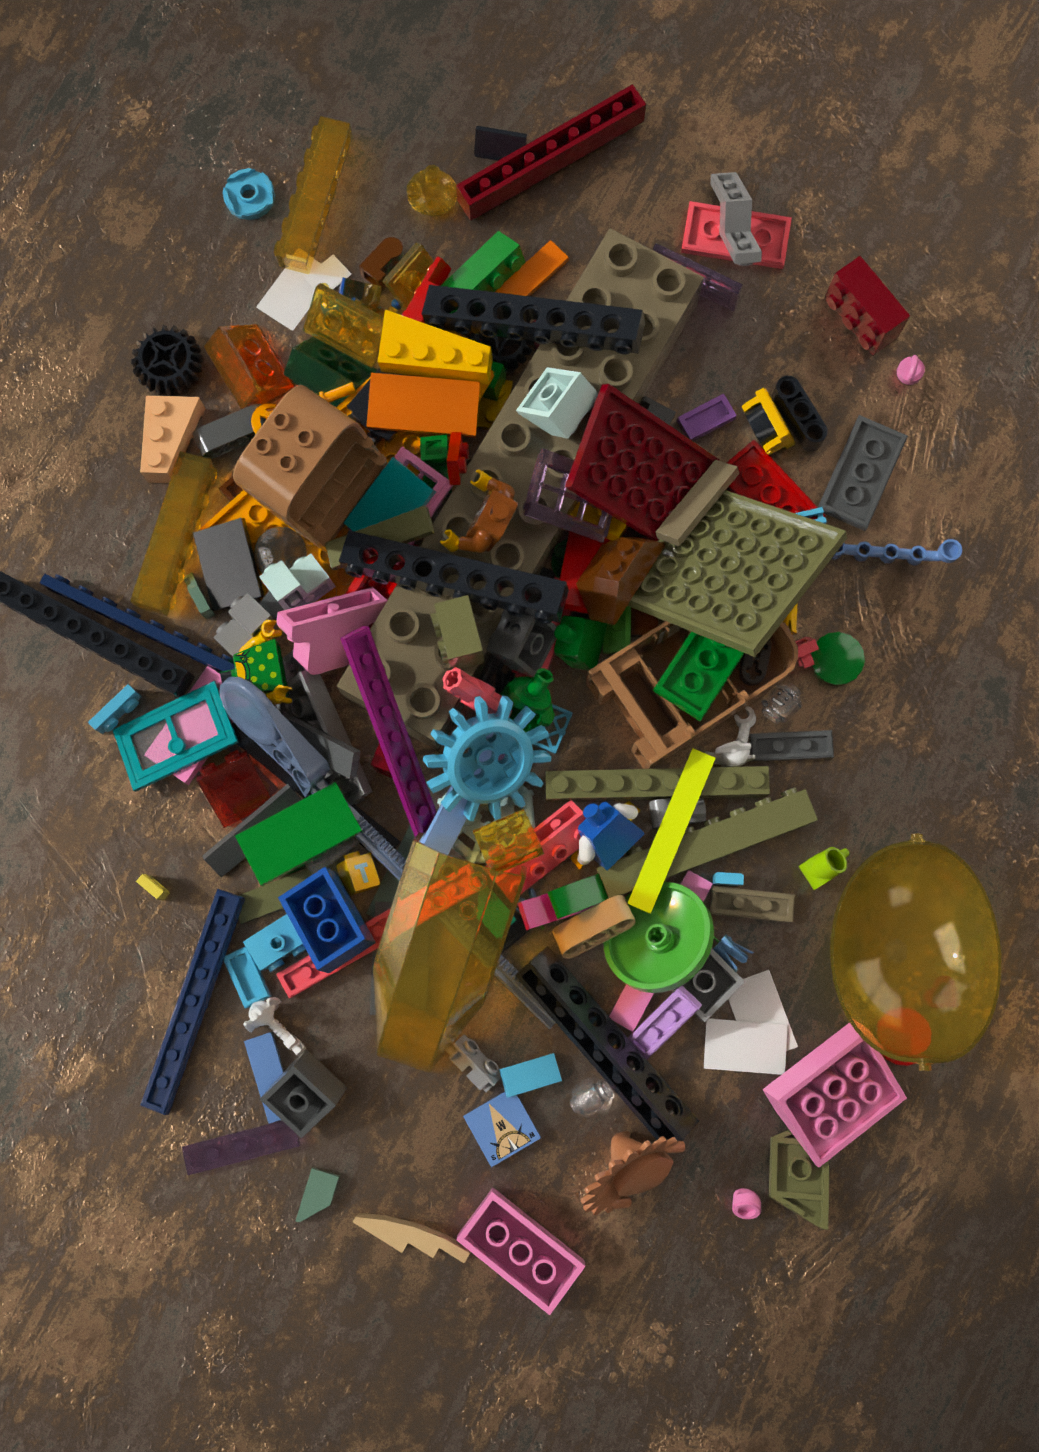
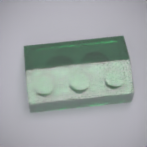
M318 333L292 347L283 375L290 378L294 384L306 386L319 395L320 391L325 393L353 382L355 389H357L371 377V373H375L378 369ZM348 396L330 402V404L337 407Z

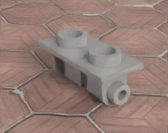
M464 1034L446 1051L450 1055L448 1058L462 1072L468 1066L473 1069L467 1077L479 1090L483 1089L487 1092L501 1078L498 1065L493 1060L488 1059L479 1050L477 1043L467 1038Z

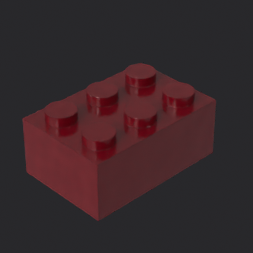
M858 256L834 274L825 295L828 306L838 312L842 317L845 327L856 334L861 346L865 350H869L873 356L899 337L910 318L909 313L861 256Z

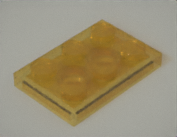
M319 283L315 287L303 331L372 368L379 356L384 317Z

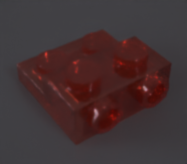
M239 750L232 751L224 757L225 762L217 766L214 762L202 767L199 770L201 774L197 776V782L223 828L252 814L271 798L247 751L242 753Z

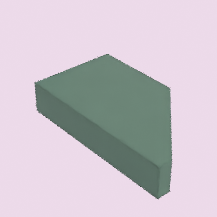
M191 572L184 576L183 579L187 585L188 592L201 615L205 619L215 616L194 574Z
M314 1167L311 1168L296 1222L300 1223L332 1204L340 1175Z

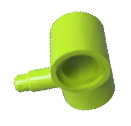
M829 847L798 867L813 890L846 871V858L849 856V851L846 848L839 850L835 847Z

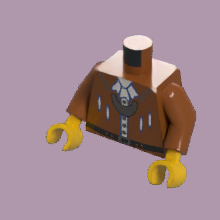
M480 469L476 470L480 477L476 482L470 481V483L481 491L488 490L466 535L459 538L449 529L444 532L449 538L445 541H440V543L450 552H455L458 549L477 553L489 552L503 536L518 506V503L513 500L515 492L512 486L492 478Z

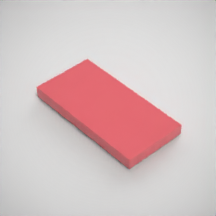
M690 201L681 253L733 261L719 234L720 206ZM752 211L751 233L762 251L761 262H755L753 265L783 269L792 217Z

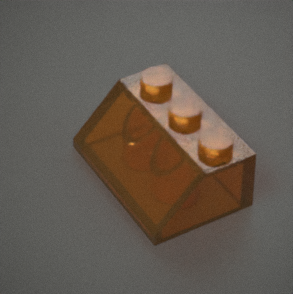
M258 324L219 326L204 346L241 409L254 404H271L284 397L287 392L296 387Z

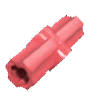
M457 667L446 671L442 680L444 683L443 688L447 692L461 699L460 702L474 711V699L480 696L488 706V713L496 714L502 695L496 693L494 687L478 678L470 676Z

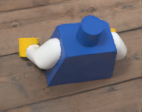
M627 801L625 804L617 803L614 806L607 802H602L599 806L597 804L587 805L583 810V815L586 819L577 829L581 836L579 850L571 856L572 862L581 870L584 865L589 864L594 859L608 871L645 834L632 823L641 810L630 801Z

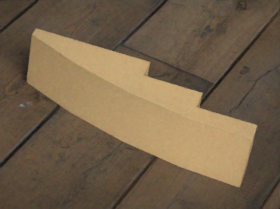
M358 1213L353 1220V1223L403 1253L409 1243L434 1258L439 1248L465 1263L470 1254V1251L456 1239L415 1222L367 1213Z

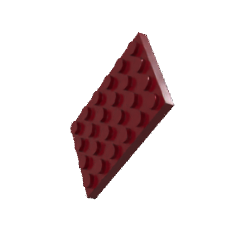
M602 384L565 488L648 539L658 541L656 530L715 460H720L610 384Z

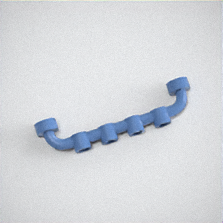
M954 539L945 540L939 546L938 551L925 550L922 546L904 549L898 548L895 544L878 547L871 546L870 543L865 541L860 542L858 545L843 543L839 548L840 552H836L832 559H838L841 555H853L857 561H865L868 557H880L881 561L887 564L892 563L895 559H906L913 566L919 565L922 561L952 563L961 556L962 546ZM859 549H864L866 554H861ZM886 551L892 552L893 557L888 556ZM913 553H917L920 559L915 558Z

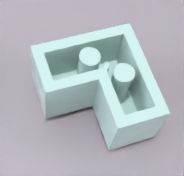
M311 553L296 560L290 569L287 568L282 560L278 563H273L259 576L284 610L314 603L336 587Z

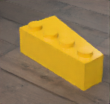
M385 310L378 356L381 372L478 381L480 384L489 385L493 361L490 346Z

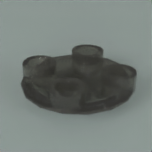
M275 527L268 529L259 537L254 548V560L262 574L269 565L278 563L281 560L290 569L296 560L306 556L307 549L304 540L298 532L288 527Z

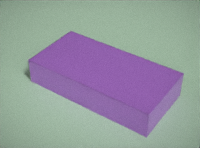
M722 394L679 416L677 423L684 435L690 440L695 441L735 420L737 415L725 395Z

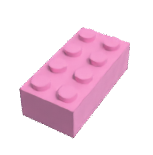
M494 1187L458 1233L456 1239L549 1315H551L585 1268L583 1258Z

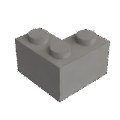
M249 593L244 597L239 596L232 602L228 613L233 619L230 622H224L217 629V634L213 637L232 657L261 630L262 623L265 620H274ZM277 623L274 625V630L279 629Z

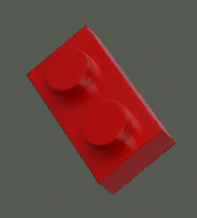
M451 432L447 455L449 485H461L462 474L467 473L466 459L469 457L468 443L463 442L462 432Z

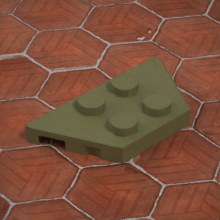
M790 1130L770 1137L769 1197L818 1228L828 1230L829 1160L821 1167H817Z

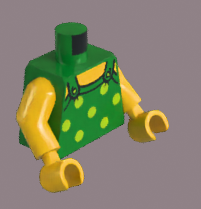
M265 620L262 623L261 630L246 642L238 653L233 655L235 669L220 673L221 681L223 683L231 676L241 677L259 688L273 705L280 703L290 704L292 699L286 698V696L289 695V690H292V687L287 685L281 646L275 639H272V637L281 636L282 631L274 630L277 620Z

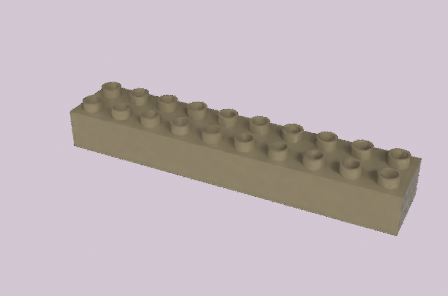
M609 228L566 301L643 310L645 327L639 354L630 353L624 355L612 350L593 351L588 347L576 346L568 348L555 343L540 344L467 466V473L462 475L461 485H456L433 523L435 534L425 537L420 547L539 575L543 567L550 560L555 546L561 541L571 523L569 521L570 515L582 498L565 488V484L593 407L585 414L578 424L577 430L568 439L550 435L519 415L516 411L547 367L581 372L598 393L602 384H610L640 405L642 398L647 393L697 307L704 277ZM557 323L554 326H561L563 323ZM584 326L581 330H586L591 326ZM612 329L608 333H614L617 329ZM480 469L492 478L512 486L515 492L513 500L518 503V506L503 536L489 552L477 553L460 549L450 552L440 543V541H445L449 538L444 534L449 529L459 538L466 535L488 490L481 491L470 483V481L476 482L480 477L476 470ZM423 569L419 576H428L432 569ZM454 574L449 576L446 582H456L459 578V575ZM479 581L475 583L473 589L480 590L485 587L487 582ZM397 584L370 631L408 735L439 751L441 744H438L432 737V730H440L448 735L454 725L449 711L455 708L461 713L465 706L460 702L461 699L443 688L442 678L446 671H450L451 668L449 663L443 664L438 641H442L443 637H436L431 614L436 613L434 604L451 600L452 597L443 594L442 597H434L427 594L425 590L415 588L414 591H409L399 587ZM507 587L501 591L500 595L504 597L509 596L513 593L514 589ZM470 601L483 650L484 663L461 670L479 679L492 657V654L486 648L490 636L495 632L501 620L504 609L487 610L482 608L480 603ZM349 664L337 684V688L344 699L367 711Z

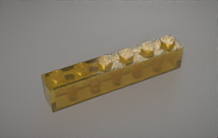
M320 116L318 125L313 126L311 133L312 143L304 154L305 165L303 171H299L297 175V190L290 197V212L288 218L285 217L282 222L281 231L283 234L281 240H277L274 247V256H276L281 268L310 274L353 139L350 123Z
M180 451L130 600L136 608L168 616L169 610L174 608L177 599L175 592L178 584L180 585L183 582L185 570L183 569L186 559L189 560L192 555L193 544L191 543L194 537L193 532L200 530V516L202 510H205L209 503L208 491L210 485H214L217 479V470L211 459Z

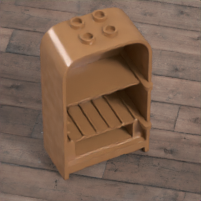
M299 385L285 394L247 445L236 463L233 479L239 487L278 519L327 553L325 543L336 538L345 525L344 521L388 462L386 457L374 445L373 440L368 437L356 421L308 387Z
M667 621L589 670L586 685L600 706L611 699L614 701L639 738L634 743L631 752L643 769H653L777 688L794 669L798 660V646L791 635L789 627L784 622L780 624L770 637L772 649L765 678L755 686L744 684L739 676L741 658L701 721H698L653 691L691 633V631L680 627L678 632L668 637L669 628L674 624ZM664 632L662 641L657 644L660 634ZM754 662L753 666L746 670L750 674L751 679L759 675V673L755 672L756 663Z

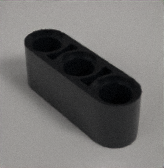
M783 376L775 386L772 399L800 446L806 451H816L821 447L828 434L827 426L799 381L793 376ZM780 389H788L792 394L785 395ZM794 411H802L805 417H798ZM808 433H816L819 439L816 440L810 438L808 436Z

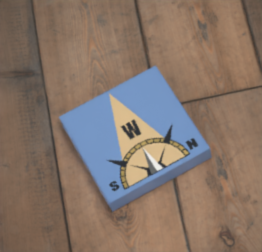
M505 1091L463 1116L491 1167L541 1138L518 1095L507 1098Z

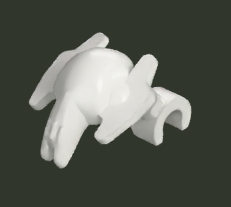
M747 706L745 708L749 716L748 718L741 719L737 714L734 716L739 727L736 741L717 747L715 753L705 752L716 758L714 764H720L721 767H741L746 762L755 759V755H749L751 744L747 743L750 728L756 722V716L751 707Z
M271 997L266 1000L267 1002L257 1001L253 1003L249 1010L250 1020L245 1021L243 1024L246 1030L252 1032L255 1028L268 1025L274 1033H277L278 1037H281L284 1045L289 1050L292 1049L299 1056L306 1049L305 1045L295 1035L287 1031L277 1019H274V1011L282 1001L279 998Z

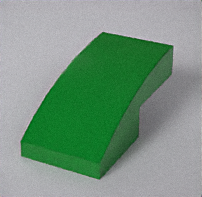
M447 434L420 437L421 460L449 480L447 469L449 442ZM426 475L423 476V481L433 489L436 483Z
M599 873L547 892L557 919L609 899Z

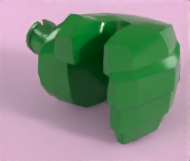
M545 668L538 669L533 678L524 676L513 679L500 693V695L508 696L513 702L510 719L513 720L525 706L529 707L536 714L523 729L525 733L540 725L550 726L555 717L551 695L547 688L553 681V678H551L553 675Z

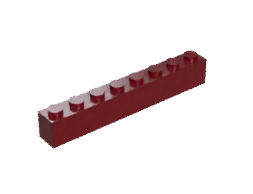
M633 84L458 183L456 185L458 203L469 220H474L644 122L646 112L645 101Z

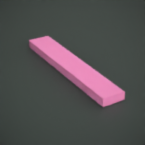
M689 870L680 885L692 890L702 901H704L713 884ZM626 984L609 1017L614 1022L633 1032L654 993L641 992Z

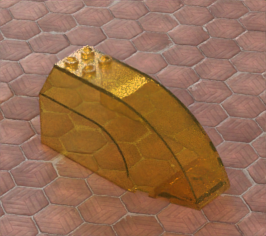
M419 832L412 841L373 966L376 1055L431 1073L485 1002L526 879L527 867L521 866L519 875L496 871L441 853L423 844L422 841L425 834Z

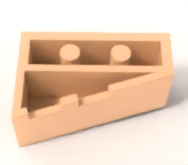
M146 396L140 473L148 483H175L187 455L186 450L191 438H193L192 433L196 430L199 419L206 410L199 397Z

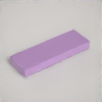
M680 986L629 1035L628 1039L647 1060L700 1009L702 1004L683 986Z

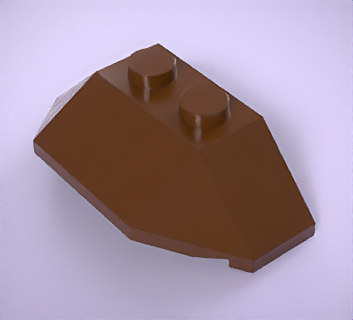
M621 537L601 545L576 583L591 620L612 625L616 624L664 549V542L645 538Z

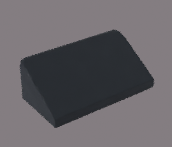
M476 126L475 157L499 161L527 145V134Z

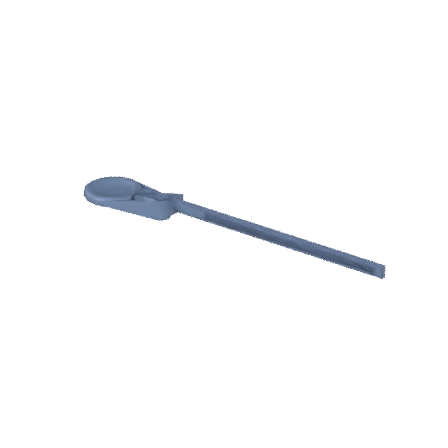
M232 676L220 685V698L231 720L293 778L305 797L330 785L324 779L330 771V766L326 759L280 713L259 688L241 677ZM347 802L363 831L355 837L413 895L430 886L431 883L416 868L410 866L405 857H402L401 853H398L390 845V842H387ZM452 906L435 916L548 1029L556 1023L515 976L519 971L513 964H510L509 960H506L501 955L502 953H499L498 949H495L487 941V938H484L457 909Z

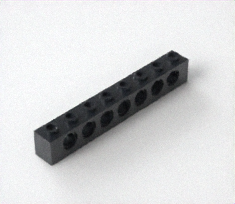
M429 285L421 313L426 324L442 330L456 331L463 335L475 333L482 334L488 338L499 336L507 337L513 341L531 340L539 344H561L568 348L580 346L588 347L593 351L612 350L624 355L630 353L639 354L645 327L644 314L641 309ZM480 313H484L483 315H481V316H479V317H475L476 315H478V314H480ZM510 316L508 319L502 320V318ZM530 320H536L533 323H528ZM557 323H563L561 326H554ZM584 326H591L586 330H581ZM612 329H617L614 333H608Z
M350 530L348 531L338 561L345 570V573L352 577L361 578L364 575L372 577L373 581L380 584L393 582L409 591H414L415 588L425 590L427 594L434 597H442L443 594L455 599L468 595L471 602L480 603V606L487 610L495 611L496 608L507 610V613L516 617H523L525 614L533 616L535 620L545 624H551L552 621L560 623L569 593L567 582ZM371 556H378L374 563L367 564V560ZM405 562L402 569L393 570L396 563ZM423 569H432L428 576H419ZM454 574L459 575V578L456 582H446L449 576ZM479 581L487 582L484 588L480 590L473 589L475 583ZM507 587L514 589L513 593L509 596L504 597L500 595L501 591ZM533 594L542 596L536 603H529L527 601Z
M0 571L1 605L176 698L185 695L195 678L188 670Z
M547 946L515 976L656 1140L664 1136L666 1140L675 1137L677 1141H683L699 1122V1119Z

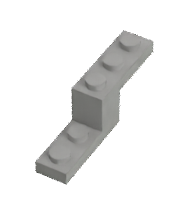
M736 172L711 174V186L720 201L719 234L734 264L750 266L755 262H761L762 251L751 233L752 198Z

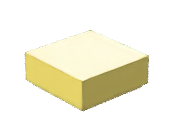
M142 874L136 881L158 900L164 901L170 894L169 890L151 875Z

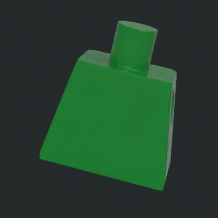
M564 615L560 625L556 627L554 632L557 638L554 653L571 668L591 670L598 665L607 623L594 621L589 618Z

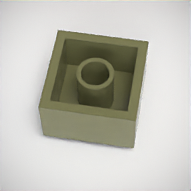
M468 595L435 603L436 613L431 614L436 637H443L442 641H438L443 664L449 663L452 670L454 667L463 669L484 663L483 650Z

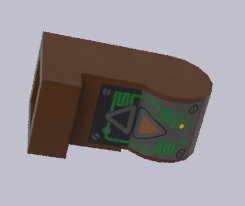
M395 237L384 239L359 265L361 277L380 292L387 286L386 276L393 268L399 267L404 261L402 242Z

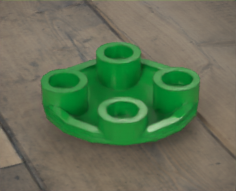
M842 632L828 633L818 639L816 643L819 649L811 652L814 660L812 667L815 676L834 685L847 684L854 681L862 672L865 663L864 650L859 642L851 635Z

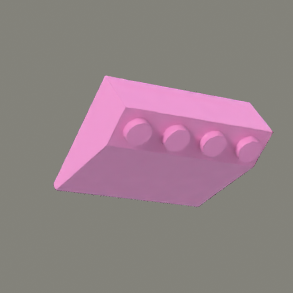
M852 1022L848 1023L762 1089L777 1114L817 1167H821L907 1099L869 1032Z

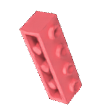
M570 800L483 868L510 903L579 849L581 836L577 829L586 819L583 811Z

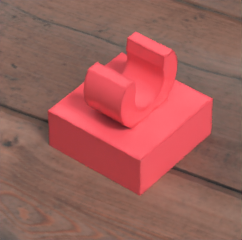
M804 637L795 641L798 646L797 663L799 667L803 666L805 669L814 665V660L810 653L819 649L816 640Z

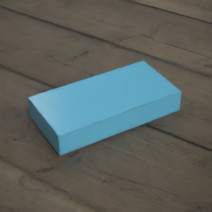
M246 946L225 956L223 961L245 1009L251 1007L257 1001H263L272 997L261 971Z
M554 1053L499 1069L507 1098L562 1081Z

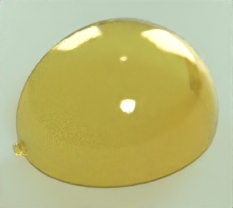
M911 834L910 840L886 846L867 858L848 881L834 915L830 940V959L836 993L850 1024L869 1046L891 1059L919 1064V1071H932L931 1065H934V1063L954 1061L972 1050L980 1041L991 1022L1001 983V947L995 915L985 889L971 867L951 849L938 843L925 841L923 834Z

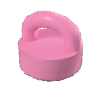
M917 355L904 358L897 368L898 379L907 385L918 383L925 372L923 362L918 359Z
M737 1189L733 1195V1213L742 1219L758 1217L761 1214V1200L758 1194L749 1189Z

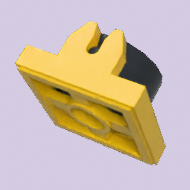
M763 387L756 391L757 396L742 405V408L752 430L767 455L783 447L788 449L794 446L796 442L766 388L764 389Z

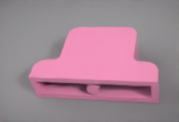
M371 587L277 612V625L287 635V639L294 642L293 657L311 675L321 674L350 664L340 638L362 626H369L371 623H374L388 600Z

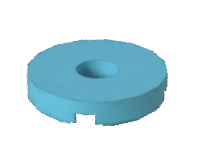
M247 168L238 170L230 175L225 188H223V197L226 207L231 214L239 219L253 220L269 212L274 204L275 192L273 184L266 174ZM246 190L255 191V195L252 198H244L242 196Z

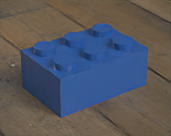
M324 867L278 897L318 971L331 973L376 943L336 871Z

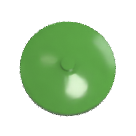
M664 882L652 912L648 913L628 904L635 918V925L603 943L607 963L614 974L629 987L646 993L667 992L691 980L707 961L714 939L712 917L704 902L689 888L677 883ZM631 893L625 897L627 903L629 901Z

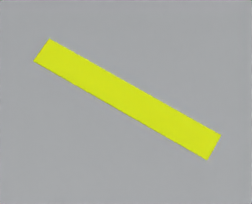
M692 748L627 904L648 913L652 912L716 759L715 757Z

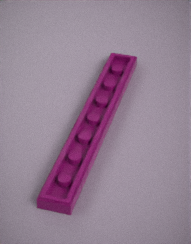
M362 626L340 639L415 839L422 841L437 811L369 626Z

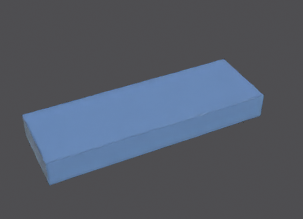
M273 1032L244 1041L260 1097L284 1072ZM263 1103L269 1124L281 1120Z

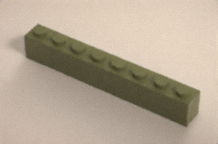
M712 767L699 798H765L770 794L769 767ZM684 768L545 771L546 803L569 802L570 800L573 802L647 801L672 798Z
M795 787L780 793L782 798L772 801L770 797L755 802L756 808L746 811L745 807L729 812L730 818L720 821L719 816L703 822L705 827L694 830L693 826L686 828L666 878L816 822L818 818L806 789L797 791ZM638 846L626 852L627 856L619 859L608 871L602 866L597 867L596 871L600 875L608 898L633 891L650 848L643 850L642 846Z

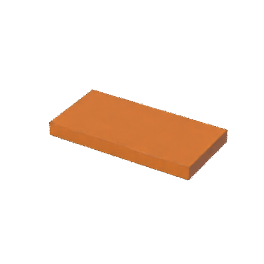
M371 373L367 429L435 435L447 434L448 436L451 435V432H462V437L476 438L480 382Z

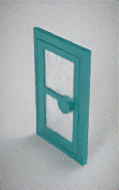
M212 681L113 729L132 789L135 792L239 743L229 715L223 707L216 681Z

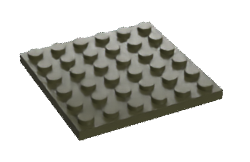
M725 490L680 546L658 540L664 542L665 547L627 606L756 657L846 541V531Z

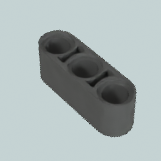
M262 404L248 406L197 428L192 434L204 460L214 459L248 445L255 436L251 425L252 414ZM260 418L261 425H263L266 419Z

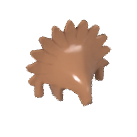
M629 1131L615 1134L611 1140L609 1170L596 1174L594 1177L597 1182L584 1189L587 1195L580 1201L584 1205L583 1209L585 1212L592 1211L594 1215H597L604 1209L607 1213H610L613 1209L629 1208L632 1203L630 1197H628L629 1195L649 1191L664 1181L673 1165V1160L668 1153L684 1152V1142L677 1141L675 1137L666 1140L662 1136L653 1144L649 1140L642 1144L632 1139Z

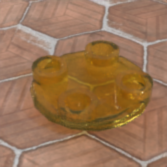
M429 165L425 170L414 174L406 187L409 203L416 211L423 215H442L451 210L456 203V183L450 175L435 165Z

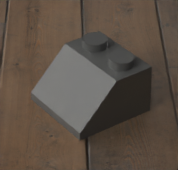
M306 1049L287 1067L262 1095L260 1100L302 1138L337 1105L347 1087Z

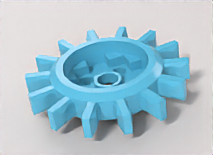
M502 695L496 714L488 713L486 702L478 696L474 699L475 717L465 720L462 713L455 708L449 711L452 721L458 726L451 735H447L440 730H432V737L438 744L445 746L443 754L423 756V762L428 768L443 767L444 773L426 783L433 793L450 785L453 787L441 801V804L448 812H451L460 800L464 798L467 800L464 815L469 821L475 820L480 803L488 804L489 812L495 820L501 819V800L510 796L513 803L520 808L526 805L523 796L517 791L524 782L532 786L542 787L544 782L536 773L530 772L532 764L551 762L552 756L546 750H533L532 744L543 740L549 734L542 725L526 733L523 729L536 715L529 707L525 706L512 720L509 718L513 702L508 696ZM493 732V736L489 739H486V736ZM469 747V751L463 754L465 749ZM491 750L492 755L489 760L485 762L479 761V756L483 751ZM505 754L502 760H498L499 755ZM481 768V772L478 775H474V772Z

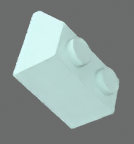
M547 367L516 411L519 415L550 435L568 439L577 430L578 424L585 414L593 407L598 392L581 372Z

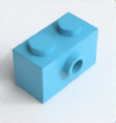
M287 914L243 941L259 970L266 971L268 969L270 973L285 964L284 958L291 954L296 957L306 951Z

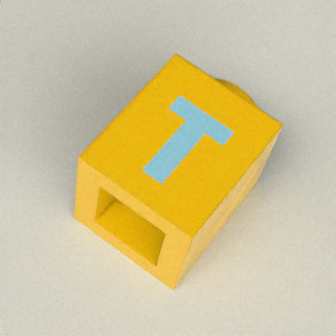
M360 851L349 853L343 856L344 861L336 865L339 877L350 896L372 890L380 885L371 853L363 855L360 854Z

